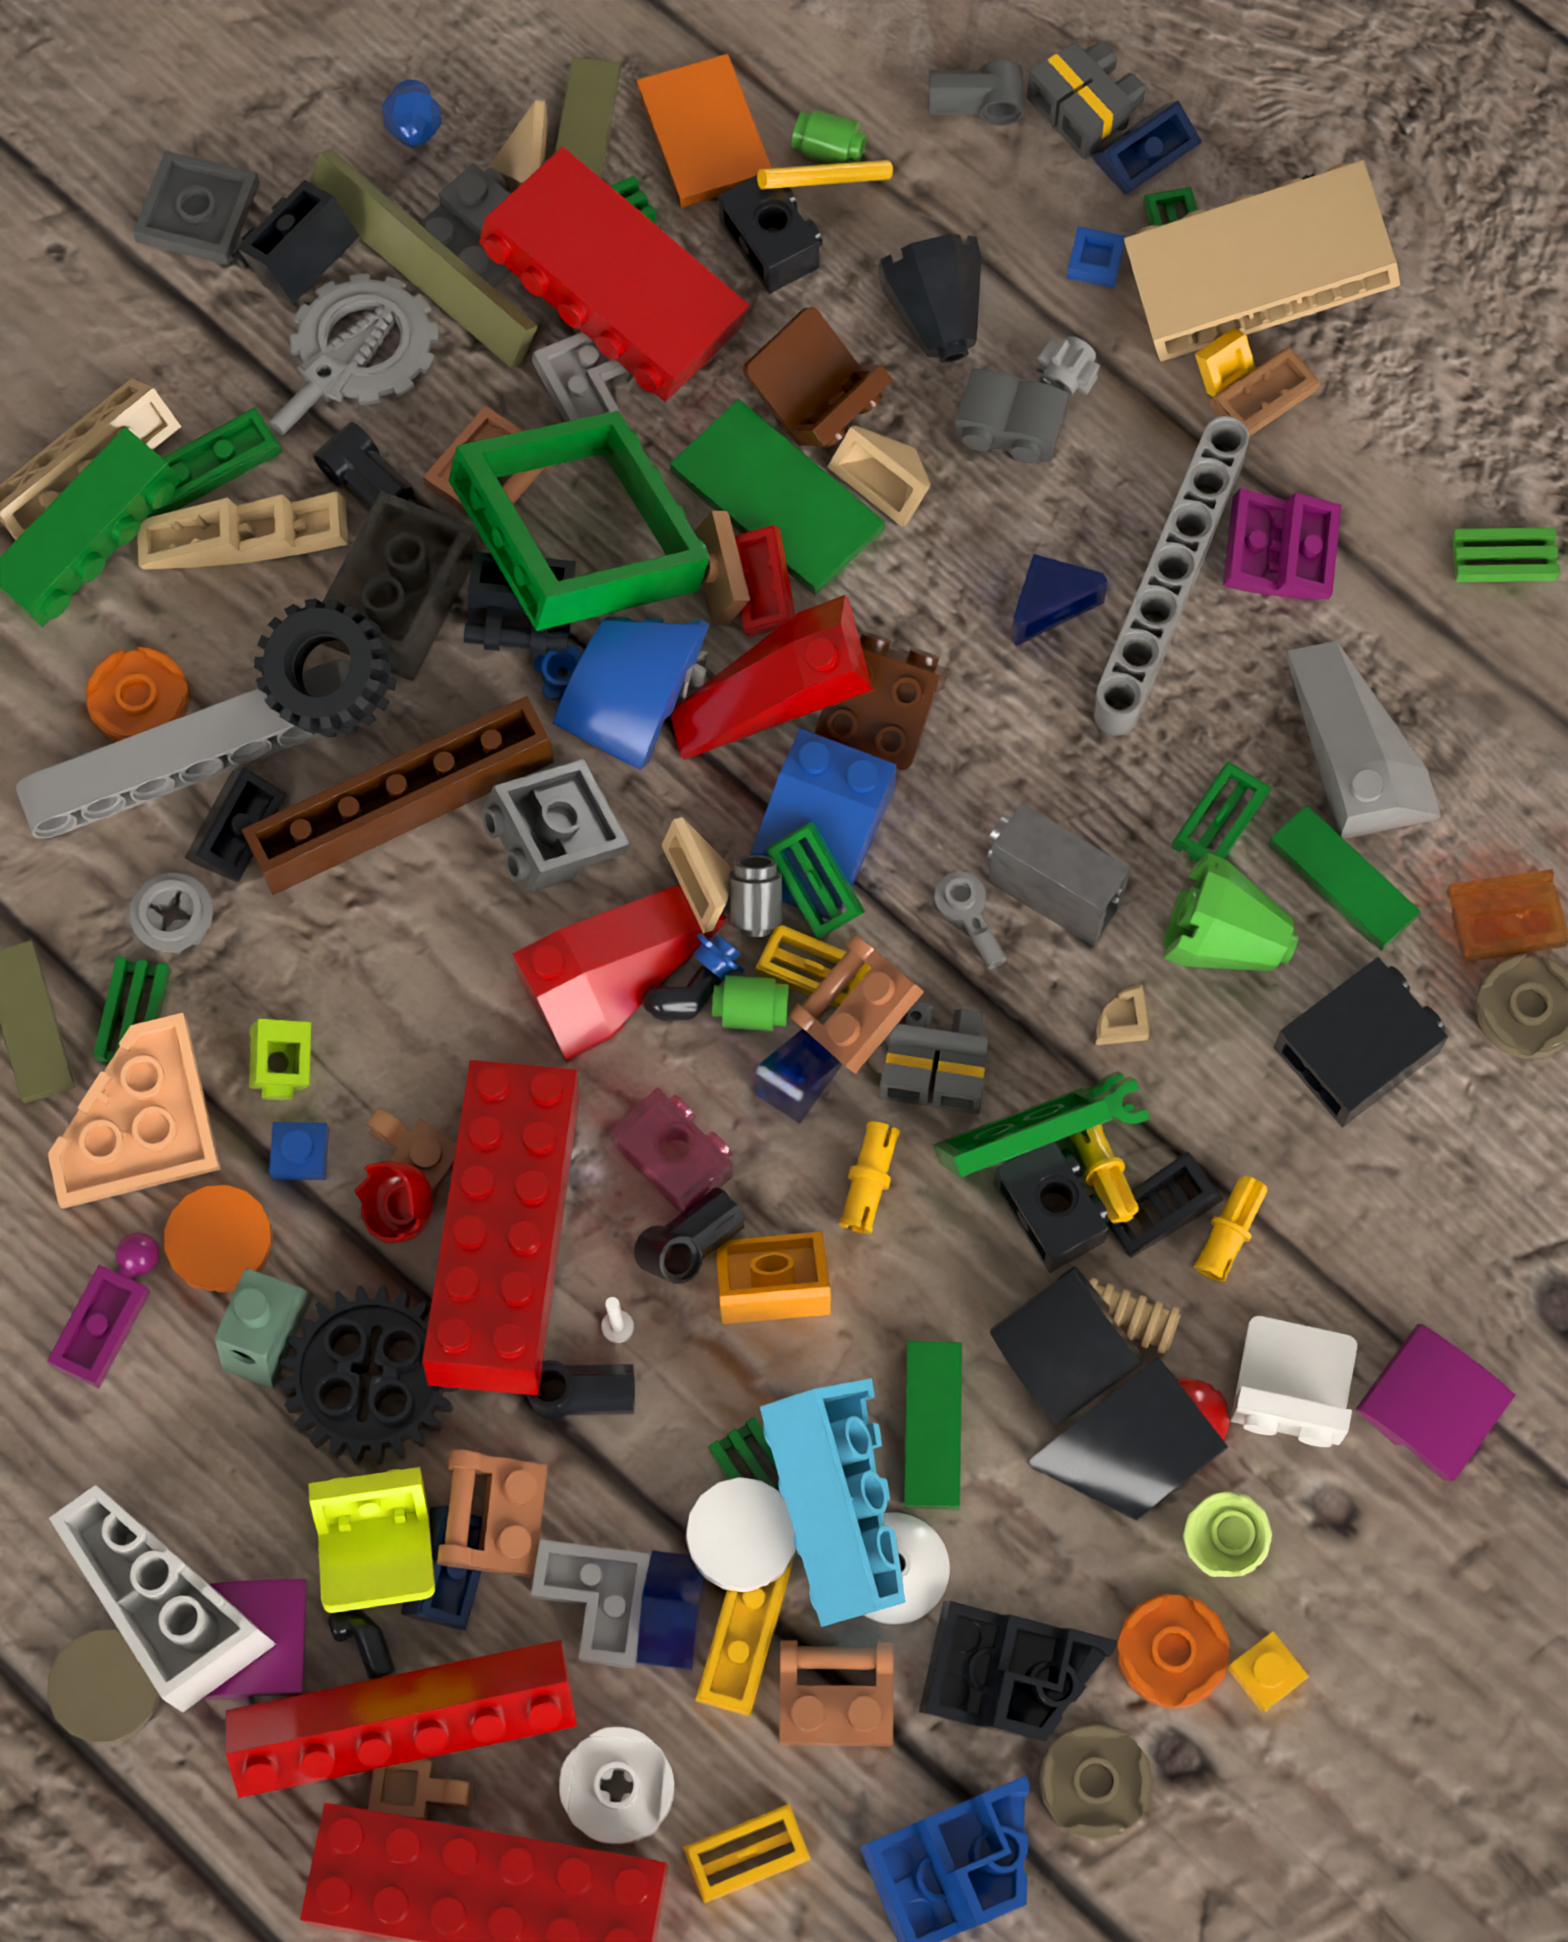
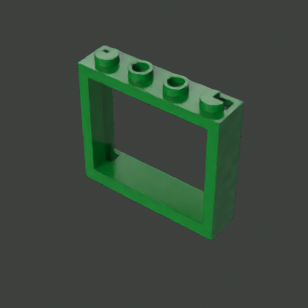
M619 410L457 445L448 481L536 631L699 590L710 559L707 547L695 535L686 520L682 506L674 501L663 483L659 469L651 464L640 446L636 432L629 428ZM604 454L666 556L558 581L497 478Z

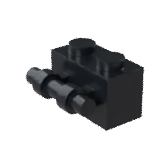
M306 180L287 198L281 197L272 207L273 212L256 229L251 228L241 238L243 243L232 254V258L240 267L247 269L250 266L264 287L292 304L306 293L312 284L360 236L335 197Z
M474 551L468 585V622L465 623L464 643L484 645V650L500 651L501 646L530 649L531 655L546 656L547 651L567 653L571 623L536 631L491 553ZM545 558L558 581L575 577L576 561Z

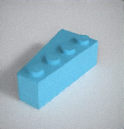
M872 1378L816 1388L760 1406L764 1422V1437L772 1450L779 1475V1491L787 1503L794 1528V1544L803 1560L810 1585V1601L813 1608L817 1611L821 1627L906 1603L895 1530L884 1525L883 1513L886 1510L887 1501H890L887 1479L880 1478L876 1472L873 1449L882 1446L879 1424H869L866 1400L875 1398Z

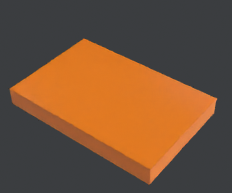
M728 54L637 80L638 93L681 208L717 198L723 192L756 176L760 169L771 168Z

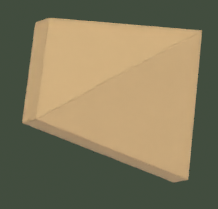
M534 101L488 166V168H494L503 176L512 192L546 162L548 120L545 101Z
M856 425L850 427L827 468L901 527L908 524L931 486L916 448Z
M683 817L673 819L661 846L702 932L713 931L730 894L729 874L734 869Z

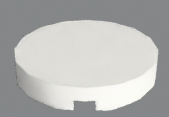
M738 1477L718 1482L699 1497L689 1514L686 1542L691 1559L705 1579L722 1589L748 1592L766 1586L784 1574L795 1555L794 1528L787 1503L781 1496L780 1491L761 1480Z

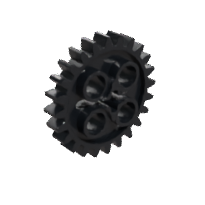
M384 1285L379 1287L375 1299H369L363 1286H358L355 1301L349 1303L340 1291L335 1292L337 1308L330 1311L322 1303H316L315 1306L320 1319L316 1323L305 1318H300L299 1320L306 1333L304 1339L298 1337H288L287 1343L297 1353V1357L282 1358L280 1364L285 1370L294 1373V1376L283 1379L279 1384L283 1392L296 1393L297 1395L285 1402L284 1406L289 1414L304 1412L294 1425L300 1433L315 1427L310 1442L316 1449L324 1445L329 1439L331 1440L329 1453L336 1460L343 1454L346 1448H350L351 1459L355 1465L361 1463L365 1451H371L377 1464L380 1465L384 1461L385 1449L390 1447L393 1448L400 1459L405 1458L404 1442L408 1439H411L421 1448L425 1446L424 1438L420 1433V1430L425 1426L440 1432L442 1428L434 1416L436 1410L442 1412L453 1411L451 1402L443 1396V1392L459 1390V1388L428 1385L422 1361L429 1320L424 1322L429 1312L427 1303L422 1301L409 1310L410 1297L408 1293L403 1290L395 1301L391 1302ZM375 1328H381L382 1334L377 1343L374 1356L375 1364L381 1376H372L370 1380L368 1418L366 1421L360 1422L358 1421V1415L365 1400L366 1387L359 1373H368L370 1369L372 1332ZM346 1334L359 1335L361 1343L354 1353L341 1356L334 1352V1346L340 1337ZM408 1340L415 1344L414 1354L408 1360L394 1362L388 1359V1352L394 1343ZM337 1387L351 1389L352 1397L345 1407L336 1410L325 1407V1399L331 1390ZM398 1393L407 1398L405 1408L399 1414L385 1416L379 1413L380 1403L386 1396Z

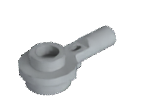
M957 871L947 874L939 881L935 888L934 903L937 911L944 918L954 922L956 927L966 928L989 969L998 967L1007 958L982 916L986 902V891L983 883L976 876L968 872Z

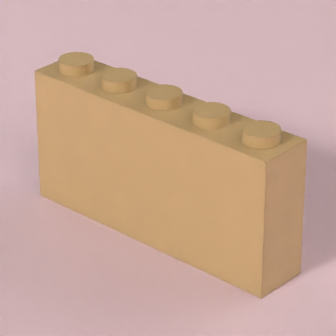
M1364 160L1352 164L1340 163L1332 166L1325 173L1306 179H1291L1282 183L1276 189L1257 195H1242L1232 200L1230 204L1208 211L1196 210L1188 213L1181 220L1162 226H1147L1138 230L1135 235L1123 238L1160 362L1200 350L1232 328L1247 335L1400 286L1397 261Z

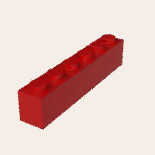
M562 1640L226 1710L225 1754L238 1798L248 1797L576 1727L577 1720L572 1685Z

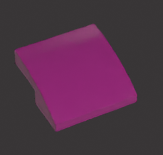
M1240 488L1232 498L1223 586L1251 593L1287 598L1329 599L1333 594L1341 505L1296 492L1288 500Z
M1417 1324L1355 1410L1394 1445H1404L1442 1480L1454 1481L1516 1394L1455 1345L1425 1325Z
M269 1579L209 1583L272 1639L276 1645L201 1700L249 1699V1696H296L304 1694L307 1612L306 1579Z

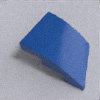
M606 617L600 623L582 654L564 691L552 723L641 770L650 762L663 721L673 713L686 672L697 661L709 623L703 620H695L690 624L663 623V619L655 618L634 621L629 617Z
M1026 1775L860 1846L898 1942H940L1027 1905V1875L1024 1870V1859L1028 1854V1833L1024 1832L1025 1796L1029 1793V1782Z

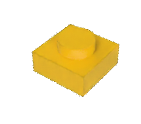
M1232 328L1195 353L1206 392L1212 397L1256 369L1246 334L1235 328Z
M1274 1631L1227 1667L1262 1714L1309 1677Z

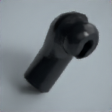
M701 966L686 987H650L644 994L643 1006L647 1012L658 1020H691L698 1015L713 995L714 985H720L722 981L711 970Z
M362 1609L336 1612L329 1615L328 1623L334 1640L343 1642L354 1636L369 1680L384 1677L396 1670L383 1631Z

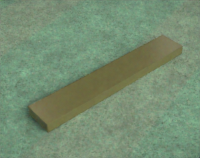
M328 149L320 152L310 183L335 197L359 233V237L510 368L522 364L538 325L334 150Z

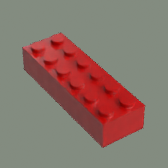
M479 1060L469 1061L422 1360L427 1382L430 1386L536 1396L539 1394L542 1361L544 1358L580 1100L577 1069Z
M324 1802L300 1921L311 1926L400 1942H656L669 1867L666 1862Z

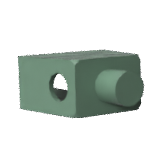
M245 1268L215 1338L222 1370L274 1389L283 1368L280 1361L288 1356L291 1349L287 1339L288 1337H296L301 1325L299 1320L304 1318L313 1293L288 1282ZM242 1353L247 1354V1355L250 1356L252 1359H248V1358L243 1357V1356H242Z

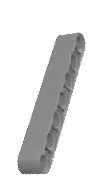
M1217 417L1210 421L1205 428L1101 677L1096 694L1093 718L1098 728L1106 734L1124 735L1133 730L1137 724L1243 466L1249 441L1247 427L1235 417ZM1219 444L1227 445L1233 451L1223 452L1214 446ZM1209 486L1215 489L1216 493H1202L1197 487ZM1186 527L1192 528L1199 533V535L1192 537L1186 536L1179 531V529ZM1164 570H1174L1180 573L1182 577L1179 579H1169L1163 576L1161 572ZM1150 612L1158 613L1165 620L1157 623L1150 622L1143 615ZM1132 655L1140 656L1146 660L1147 664L1134 666L1129 664L1124 658ZM1115 698L1122 699L1130 707L1124 710H1116L1108 706L1106 702Z
M334 660L303 671V683L308 694L313 697H321L336 691L347 679L351 663L347 660ZM255 689L35 772L18 782L16 792L32 835L41 839L52 838L322 735L306 732L279 717L280 714L272 710L264 701L268 697L267 694L259 689Z

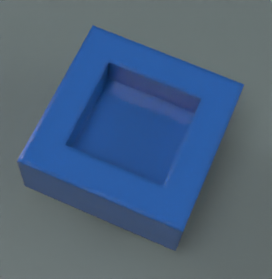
M1078 227L1068 266L1067 279L1115 288L1125 246L1123 238H1126V236Z
M273 1122L269 1169L271 1178L283 1180H326L329 1139L327 1123Z

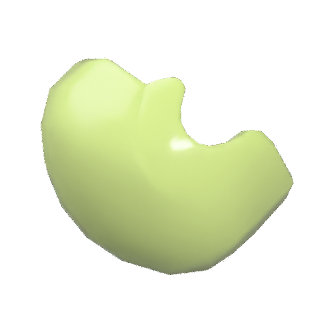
M1219 1492L1205 1497L1188 1514L1183 1533L1188 1557L1202 1571L1212 1577L1243 1576L1254 1571L1256 1566L1260 1565L1267 1557L1272 1538V1530L1266 1511L1248 1495L1236 1492Z

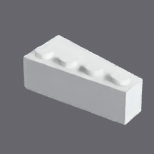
M97 1485L91 1487L49 1518L161 1698L181 1712L186 1711L276 1645L272 1639Z

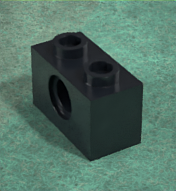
M756 175L718 195L719 222L768 294L819 268V247L823 245L821 234L811 219L804 220L798 212L797 201L790 187L761 189ZM770 227H777L781 230L776 232H769L765 229Z
M1055 1142L1021 1154L996 1168L994 1185L1049 1274L1103 1244L1109 1230L1106 1223L1110 1222L1107 1216L1108 1211L1098 1195L1093 1193L1088 1196L1078 1180L1082 1176V1172L1073 1154L1067 1148L1060 1151ZM1057 1193L1067 1199L1070 1207L1064 1212L1053 1213L1042 1205L1041 1199L1047 1194Z

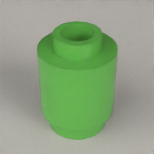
M814 110L812 114L802 111L794 128L792 150L802 152L803 158L824 164L860 162L864 153L867 134L860 132L859 121L819 110Z
M726 975L724 986L714 985L712 1016L722 1017V1028L773 1031L774 1026L787 1027L789 984H776V978Z

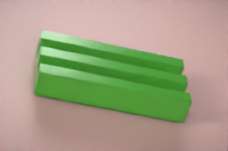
M1556 527L1454 529L1452 549L1455 582L1557 581L1560 575V566L1556 560L1558 557V546H1555V539L1557 537ZM1544 559V564H1465V561L1493 560L1494 562H1513V560Z

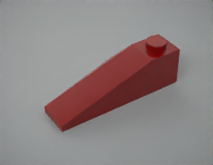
M843 595L798 612L676 705L670 716L681 758L686 760L872 691L873 687L849 598Z
M678 884L561 928L512 953L518 977L567 1062L613 1038L625 1026V1021L643 1004V997L650 987L660 986L680 965H685L694 956L693 953L702 943L697 938V935L701 933L711 939L726 924L727 918L722 912L713 931L703 933L681 885Z

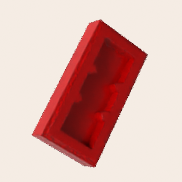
M776 525L735 535L750 596V601L740 611L744 634L749 637L773 632L795 615L781 530Z

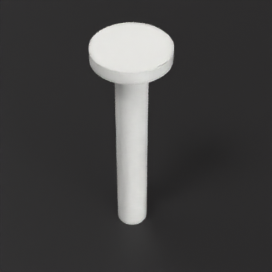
M610 1297L605 1302L607 1314L601 1323L602 1333L608 1341L622 1343L632 1336L634 1323L628 1313L621 1311L618 1299Z

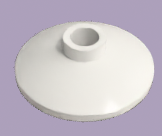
M883 1513L884 1525L895 1530L898 1555L905 1563V1569L901 1572L906 1603L863 1616L882 1624L902 1625L924 1617L940 1602L949 1580V1557L942 1539L927 1523L904 1513Z

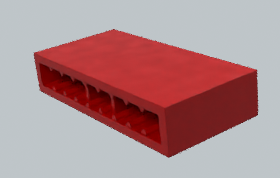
M564 146L490 212L484 220L479 244L484 248L489 258L497 264L505 265L521 279L522 284L531 294L538 297L541 296L559 312V315L566 324L572 328L580 329L596 343L597 348L606 358L619 362L634 376L635 381L642 389L656 394L665 403L740 330L750 306Z

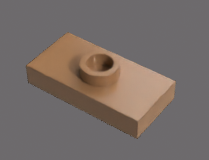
M1288 346L1211 398L1209 407L1218 417L1229 416L1242 421L1247 427L1250 437L1316 392L1319 388L1320 380Z
M711 511L694 531L697 538L705 543L710 557L701 583H703L712 624L729 625L750 601V596L730 516L727 511Z

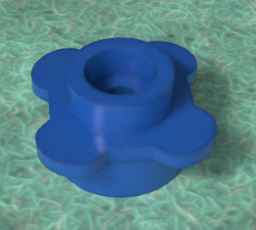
M568 646L567 653L549 651L546 653V656L538 655L536 657L534 668L542 676L544 682L542 693L544 697L555 701L564 694L568 682L583 654L580 648ZM564 669L568 673L566 676L561 677L558 675V671Z
M701 933L697 935V938L702 943L693 955L719 978L725 981V976L731 975L734 970L741 974L745 971L736 962L741 953L717 933L712 940Z

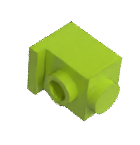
M257 1019L250 1026L249 1088L262 1089V1099L293 1100L294 1091H303L309 1086L312 1022ZM270 1055H279L283 1058L285 1062L283 1072L277 1073L269 1068L268 1057Z

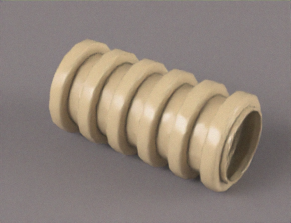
M1093 1277L1090 1279V1284L1110 1306V1317L1131 1342L1133 1338L1142 1341L1141 1347L1146 1349L1150 1344L1158 1347L1157 1353L1164 1355L1166 1350L1169 1351L1181 1317L1179 1308L1173 1306L1171 1311L1162 1308L1163 1302L1156 1301L1152 1305L1146 1302V1296L1140 1295L1138 1299L1130 1297L1131 1291L1124 1289L1121 1294L1114 1291L1115 1286L1110 1283L1105 1288L1098 1285V1279Z

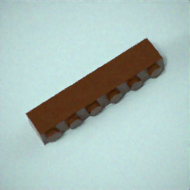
M525 696L242 829V832L272 895H275L491 793L494 785L527 776L554 763L550 738L530 700Z

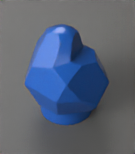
M411 79L398 83L393 88L392 93L382 103L384 126L392 136L405 146L415 148L424 144L434 136L442 124L440 107L437 101L431 98L429 88L421 81Z

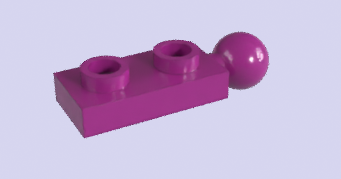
M136 1232L128 1234L118 1243L115 1256L119 1266L116 1272L98 1265L46 1361L51 1367L98 1389L100 1388L150 1294L147 1286L136 1282L138 1276L152 1271L159 1260V1248L156 1241L145 1233Z

